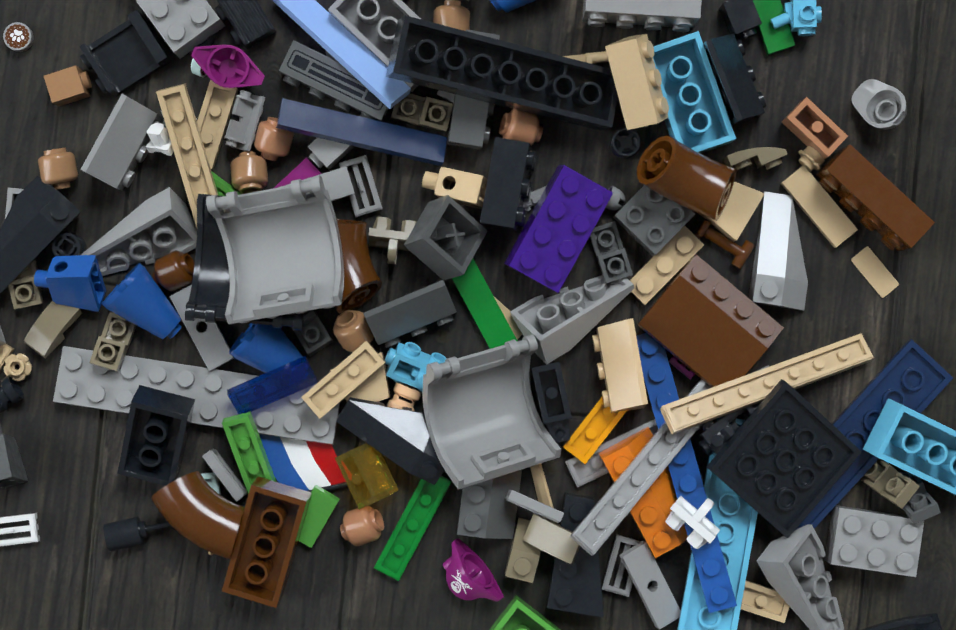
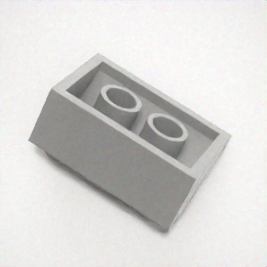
M121 94L80 170L123 191L124 187L128 188L134 180L136 173L133 170L137 163H142L148 154L146 145L149 143L150 138L147 130L152 124L161 123L162 117L126 95Z

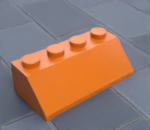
M649 427L598 453L613 482L618 479L653 437ZM668 466L630 511L655 558L681 545L688 537L684 524L676 531L665 522L672 511L670 508L677 500Z

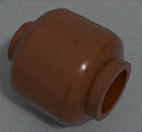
M175 250L155 261L153 279L159 287L175 292L192 282L195 262L188 253Z

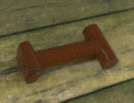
M704 219L694 235L699 239L704 236L734 255L735 258L731 264L741 270L755 245L745 240L743 245L739 246L709 227L710 221Z

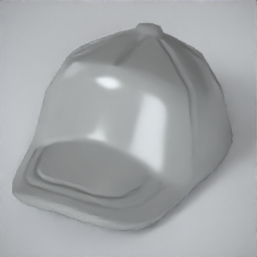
M875 79L864 81L851 98L854 108L864 120L879 129L886 130L897 127L902 123L907 114L905 96L895 87Z

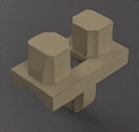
M376 217L373 228H369V247L388 249L387 263L396 264L398 250L410 251L404 244L417 222L412 220L402 221L401 231L390 230L391 219Z

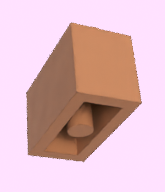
M807 97L800 101L782 120V123L806 146L814 148L824 159L829 157L848 137Z

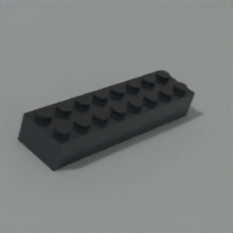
M406 15L397 22L386 77L599 131L612 128L618 94L612 71L609 68Z

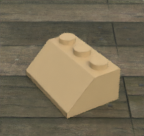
M647 34L629 36L605 46L627 130L657 124L669 118V105L667 99L663 97L660 86L662 82L661 74L656 69L653 59L654 47L651 41L648 40Z
M633 318L597 327V335H592L594 351H600L601 363H597L599 380H605L606 390L602 391L604 408L610 407L611 413L644 408L648 404Z

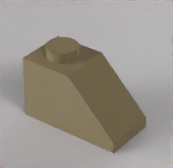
M518 517L505 568V576L533 583L541 550L523 540L531 520Z

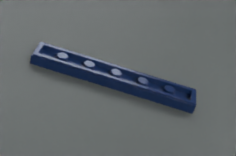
M282 98L276 125L278 129L442 166L444 163L447 137Z

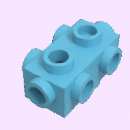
M790 0V2L784 4L785 13L770 19L774 30L790 23L791 32H798V36L815 35L817 23H821L822 10L821 6H816V0Z
M398 342L396 349L390 348L385 357V364L388 365L386 376L397 383H405L422 392L423 375L426 374L427 364L433 362L444 363L447 358L436 352L431 355L424 353L417 344L412 342H406L405 345Z

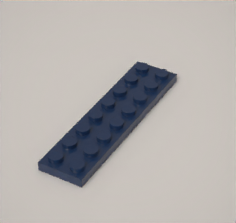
M909 339L832 422L862 452L795 530L807 524L812 525L815 529L879 459L863 450V447L888 398L921 414L953 379L944 368L912 339Z

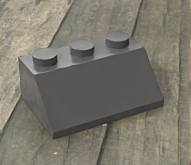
M441 280L363 314L377 344L381 345L384 343L386 348L398 344V342H402L400 336L411 333L412 337L428 331L426 326L431 323L437 322L438 326L453 321L452 315L457 313L444 280Z
M522 469L463 488L457 535L513 539L517 505L506 501L505 497L509 489L519 493Z

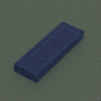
M306 356L227 389V395L237 413L242 414L252 412L317 384L318 381Z

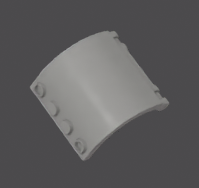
M320 175L311 177L309 181L302 182L301 179L292 180L290 186L241 195L233 191L226 193V196L222 197L217 195L206 197L207 209L216 219L228 260L230 292L225 312L228 324L247 323L251 320L262 318H276L279 315L291 313L300 314L308 310L320 308L329 309L342 304L344 262L340 233L328 190L325 189Z
M532 334L524 336L521 341L510 340L499 347L460 358L455 356L447 358L444 363L433 362L427 364L426 374L423 375L422 391L425 420L438 459L457 489L560 457L561 448L544 427L531 392L529 377L531 355L538 350L537 340Z

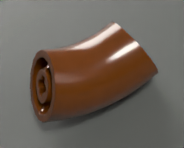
M670 136L659 137L653 141L642 154L637 166V178L640 183L667 199L716 221L727 204L737 172L736 169L714 161Z
M336 219L343 252L344 290L342 304L335 306V309L338 313H343L347 310H354L368 302L381 289L382 282L373 267L369 255L366 235L367 223L356 220Z
M199 471L189 473L174 480L152 496L151 499L160 513L185 538L215 555L231 559L245 507L219 495L210 487Z

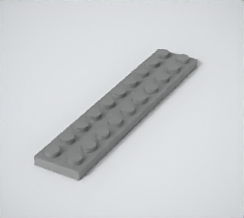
M63 346L53 398L55 403L129 414L131 401L139 385L195 399L191 423L223 428L222 421L224 418L251 411L259 434L334 445L337 427L336 420L339 414L340 403L319 419L301 398L315 384L302 382L297 384L295 382L289 385L276 378L217 369L209 371L208 368L126 355L118 372L90 364L93 350Z

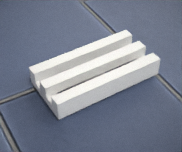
M37 513L0 517V524L29 520L30 525L0 528V535L31 531V536L0 540V546L40 541V535H38L39 526L36 521Z

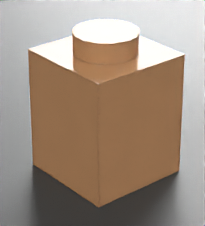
M76 65L44 76L51 101L58 107L90 97L88 88H91L92 84L89 75Z

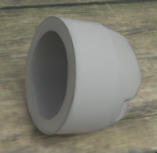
M611 186L608 190L613 192V195L606 208L615 211L622 208L618 202L619 200L625 202V195L620 189Z

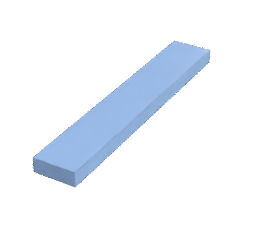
M272 0L389 109L410 94L411 88L404 81L386 77L388 67L316 0Z

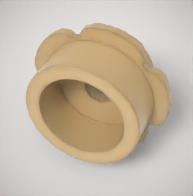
M807 146L804 150L799 151L801 158L798 161L801 165H804L810 172L813 169H821L820 165L825 160L814 148Z
M22 353L17 355L11 354L5 360L4 373L6 376L10 375L14 381L24 380L31 373L32 365L26 355ZM16 364L20 366L18 370L15 369Z

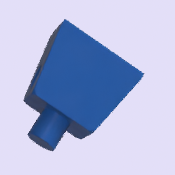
M96 255L55 256L52 258L48 271L37 270L34 275V285L36 287L49 288L52 300L56 304L99 312L106 293V287Z

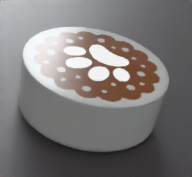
M20 22L11 23L3 33L5 44L16 52L26 51L31 47L34 40L32 30Z

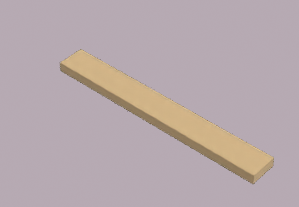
M862 333L668 403L663 405L660 411L673 435L762 402L781 379L794 389H798L868 363L874 357Z

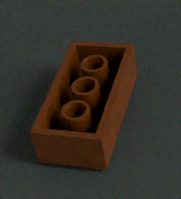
M851 144L838 150L816 174L821 179L819 184L829 193L834 191L841 198L840 204L848 211H855L862 217L860 222L870 231L875 229L882 236V243L893 251L895 249L901 251L912 248L935 223Z
M259 476L255 479L250 487L222 592L277 608L283 598L312 496L311 492Z

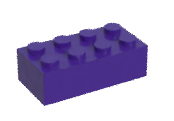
M558 165L504 264L550 290L559 293L613 192L565 165Z

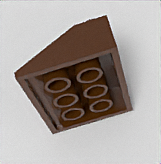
M697 254L685 264L637 324L710 387L745 376L784 328Z

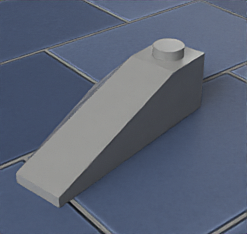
M168 187L145 200L81 255H96L101 274L104 276L127 270L129 265L144 261L146 265L155 263L156 258L163 257L175 250L187 253L195 249L197 227L187 205Z
M764 191L748 298L755 304L804 311L808 280L793 197L791 195Z
M601 275L586 280L584 286L572 290L565 287L560 289L559 294L544 298L543 295L534 297L510 311L523 336L531 334L535 336L538 343V350L535 353L548 364L570 351L634 289V284L626 277L605 283L604 277Z
M807 524L795 530L789 538L782 536L770 542L757 559V563L770 585L810 630H844L837 598L832 597L828 583L832 580L830 571H825L822 557L826 556L824 546L813 526Z

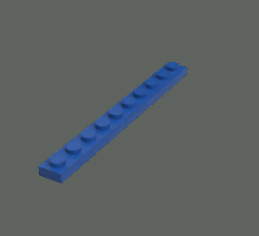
M645 333L636 337L643 377L656 425L659 429L665 422L660 408L663 405L679 400L665 348ZM689 439L668 464L677 499L682 496L698 510L706 501L707 496L691 439ZM709 510L705 517L714 524L711 511ZM685 522L687 536H689L694 529ZM716 535L711 543L707 541L699 549H695L690 544L709 613L737 606L718 536Z

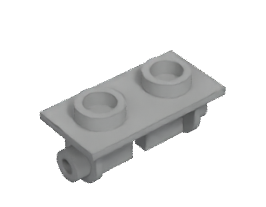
M244 90L240 91V95H236L232 114L240 118L239 121L230 119L224 139H227L225 145L244 151L251 150L259 118L263 112L265 97L251 95L252 93Z

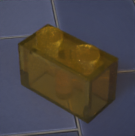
M368 443L335 458L358 509L373 504L398 491V487L382 454Z

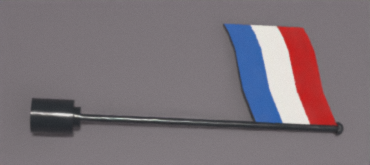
M259 434L273 474L279 483L311 492L315 485L326 491L353 485L355 488L359 486V479L357 477L352 479L336 455L332 445ZM138 516L106 523L103 527L105 542L110 552L144 544V538L149 536L148 531L170 527L171 525L167 521L147 526L146 522L140 521Z

